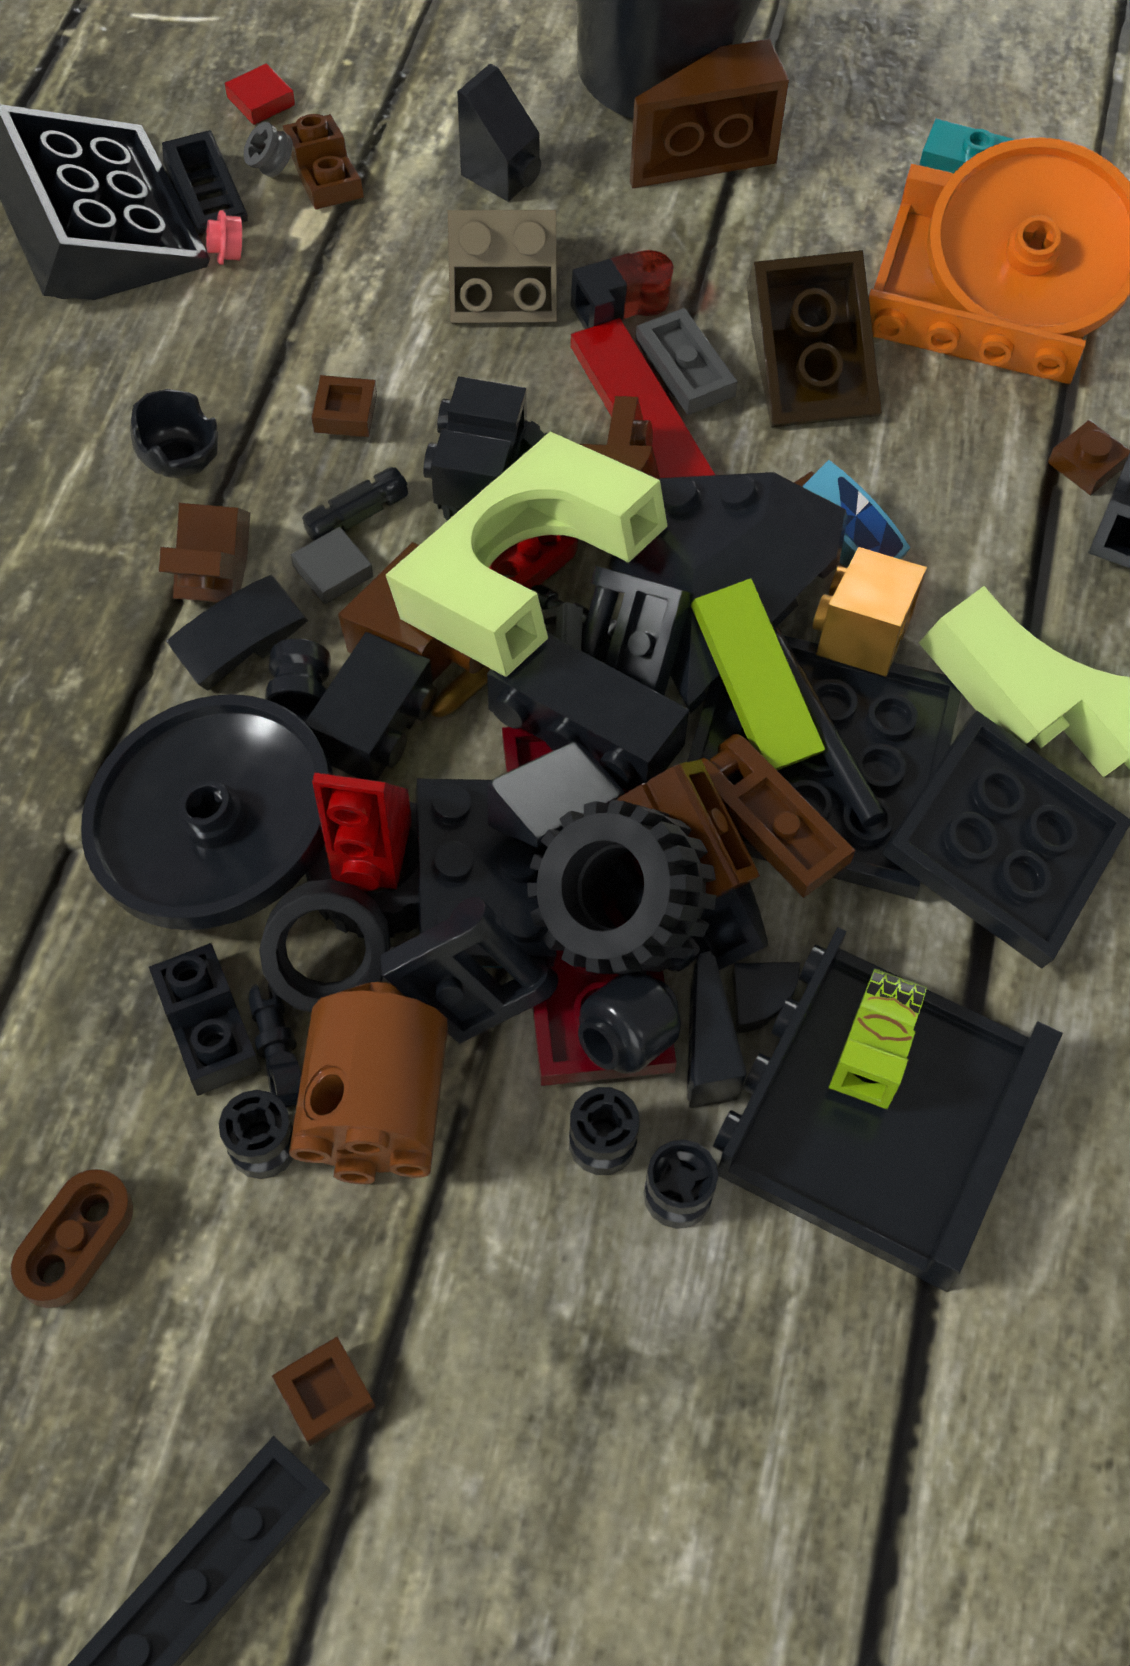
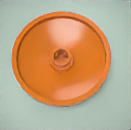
M1044 137L1015 139L989 147L976 154L956 170L945 184L935 204L929 225L927 254L931 273L940 293L953 309L1069 337L1079 338L1098 329L1118 313L1130 297L1129 180L1117 167L1098 153L1084 146L1060 139Z

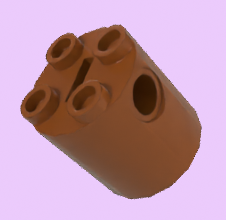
M386 982L365 983L320 998L312 1007L289 1150L290 1156L303 1162L324 1163L335 1166L334 1178L351 1184H371L375 1182L376 1172H392L400 1176L422 1178L430 1175L448 1034L447 1018L436 1008L417 999L405 997L391 983Z

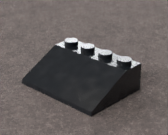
M0 104V201L43 296L59 299L96 300L208 266L210 257L142 125Z

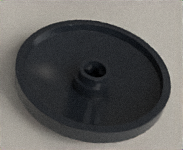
M227 694L201 697L173 706L153 716L126 736L98 770L85 800L81 822L82 846L89 868L99 884L120 907L136 918L152 925L178 930H201L227 925L247 918L265 909L293 888L307 873L323 849L325 842L312 780L314 773L334 775L330 762L311 729L297 715L275 702L248 695Z

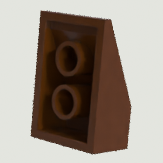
M771 39L721 46L635 97L630 184L632 188L777 164L789 79Z

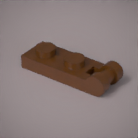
M733 734L719 744V753L709 760L704 757L698 759L702 760L736 829L803 898L852 862L855 849L743 736ZM735 774L738 776L742 775L744 779L733 785L727 777Z

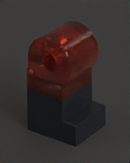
M644 250L632 254H623L573 269L570 306L584 329L618 318L623 320L635 315H657L663 312L669 305L674 269L673 263L665 254L659 251Z

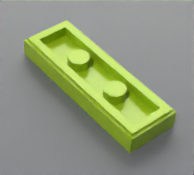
M752 578L695 598L691 608L749 743L776 770L823 752L825 750Z

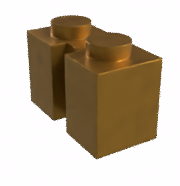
M858 547L848 568L838 565L828 595L823 594L819 602L812 627L815 630L822 631L816 655L886 677L898 651L900 640H903L913 617L927 567Z

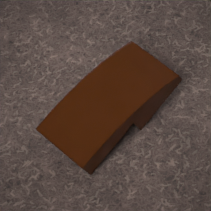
M308 114L300 117L296 123L282 126L283 131L292 138L291 156L315 210L364 198L361 178L347 156L344 136L331 114L325 116Z

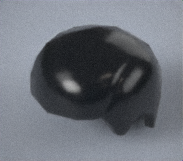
M164 389L146 393L133 405L130 425L133 449L141 462L155 473L169 478L188 477L200 473L217 456L218 432L216 431V419L214 417L208 419L204 415L196 395L184 391Z

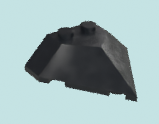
M775 472L659 478L668 527L629 563L612 555L610 566L614 571L693 593L691 604L695 598L752 578L774 630L798 606L796 597L817 576L825 579L839 565L848 516L846 509ZM691 604L670 674L690 714L707 698L704 690L720 675L691 608Z

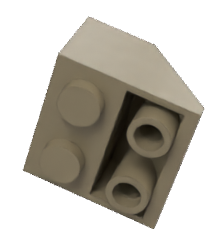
M447 210L450 323L557 322L556 210Z

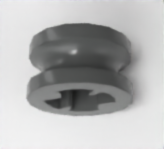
M262 122L252 130L246 141L243 155L244 160L250 167L259 168L267 177H274L285 168L290 159L293 147L292 138L284 131H277V128L271 123Z

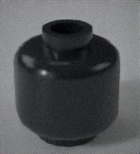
M641 972L619 974L591 994L581 1005L578 1037L584 1052L599 1067L624 1074L639 1072L669 1049L679 1038L681 1020L677 998L667 984L654 979L650 975Z

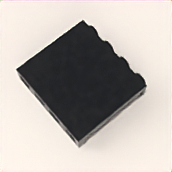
M837 927L827 949L815 944L805 962L799 980L807 983L808 986L800 1002L789 997L785 1001L771 1031V1034L781 1038L772 1057L770 1058L759 1053L742 1088V1090L752 1094L743 1114L741 1115L730 1110L713 1144V1148L723 1152L718 1167V1176L946 1292L963 1268L1063 1032L1037 1021L1029 1035L1025 1036L926 989L925 997L913 1029L916 1032L907 1057V1065L900 1086L888 1109L830 1089L829 1085L874 969L900 977L842 950L841 946L847 931ZM855 1074L857 1078L866 1083H879Z

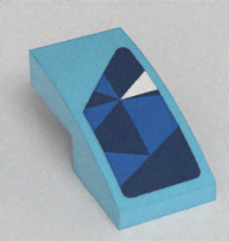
M830 460L802 486L846 509L848 519L839 562L846 568H848L858 547L902 559L909 551L910 546L882 508L861 486Z

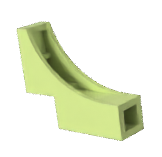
M985 586L941 617L919 642L922 648L976 711L982 713L1025 745L1034 740L1041 749L1064 731L1103 778L1123 763L1130 770V677L1093 669L1053 650L1021 626L1000 605Z

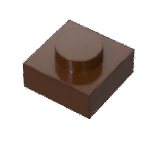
M320 375L312 413L314 433L369 437L377 398L376 380Z
M1088 420L1053 448L1048 464L1091 496L1123 469L1130 450L1092 421Z
M338 1336L272 1375L309 1446H312L375 1407L370 1394Z

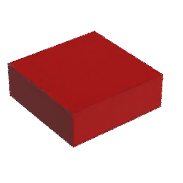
M267 63L225 82L227 98L253 125L295 105L293 90Z

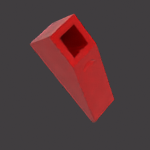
M314 773L312 784L332 879L355 885L362 891H372L378 887L397 889L412 822L408 789L386 782Z

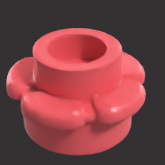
M224 210L218 212L217 220L207 221L206 230L207 253H217V261L220 265H224V260L240 261L242 251L241 217L226 216Z

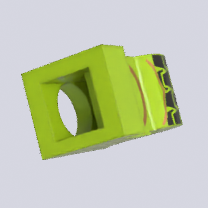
M874 969L829 1085L830 1089L888 1109L900 1086L907 1065V1057L916 1032L913 1029L927 989L925 986ZM855 1074L879 1083H866L857 1078Z

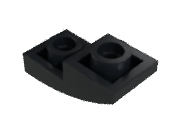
M269 575L219 601L168 638L166 642L196 683L209 691L251 654L255 653L264 659L270 654L275 644L289 638L308 619L277 579Z
M212 943L149 966L166 1017L174 1033L197 1096L261 1071Z

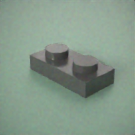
M685 308L637 325V344L687 415L736 397L738 381Z

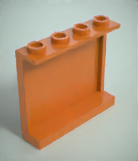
M911 164L901 205L874 289H871L869 294L873 337L1071 384L1085 347L1086 340H1083L1084 336L1079 338L1069 337L951 308L946 302L931 273L927 254V238L937 199L945 184L954 173Z

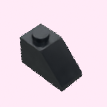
M490 63L457 91L461 176L509 202L524 187L531 186L540 173V133L500 69Z

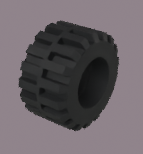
M610 800V804L600 801L583 804L584 813L570 810L559 818L563 830L548 829L541 839V842L548 848L544 856L534 854L530 865L531 869L538 870L537 883H527L528 898L538 899L539 908L530 913L535 926L548 928V932L542 940L549 949L564 951L561 959L572 966L586 967L588 972L602 974L661 972L672 967L670 958L684 959L694 950L688 939L690 936L703 937L710 924L701 920L704 908L714 910L716 895L706 893V882L715 881L716 878L714 867L702 864L699 860L708 853L702 841L688 837L692 829L681 820L670 818L667 813L625 801ZM631 851L638 860L643 872L644 892L635 914L625 924L617 928L610 921L603 908L601 899L602 882L610 865L619 856Z

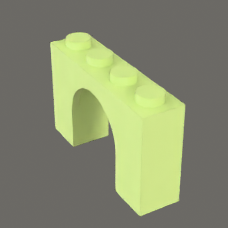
M550 431L386 574L400 619L507 677L548 639L537 593L489 569L493 561L505 550L521 541L544 535H565L583 540L629 563L668 527L660 480Z

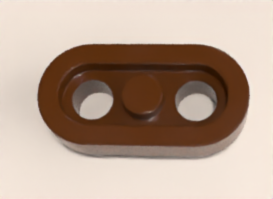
M100 1169L86 1170L73 1176L61 1188L17 1248L11 1263L12 1280L18 1291L32 1304L43 1308H57L77 1298L126 1231L133 1215V1202L128 1190L117 1176ZM102 1202L109 1204L108 1213L103 1219L96 1222L87 1221V1213L93 1205ZM56 1262L65 1263V1272L59 1280L53 1283L43 1281V1275L48 1266Z

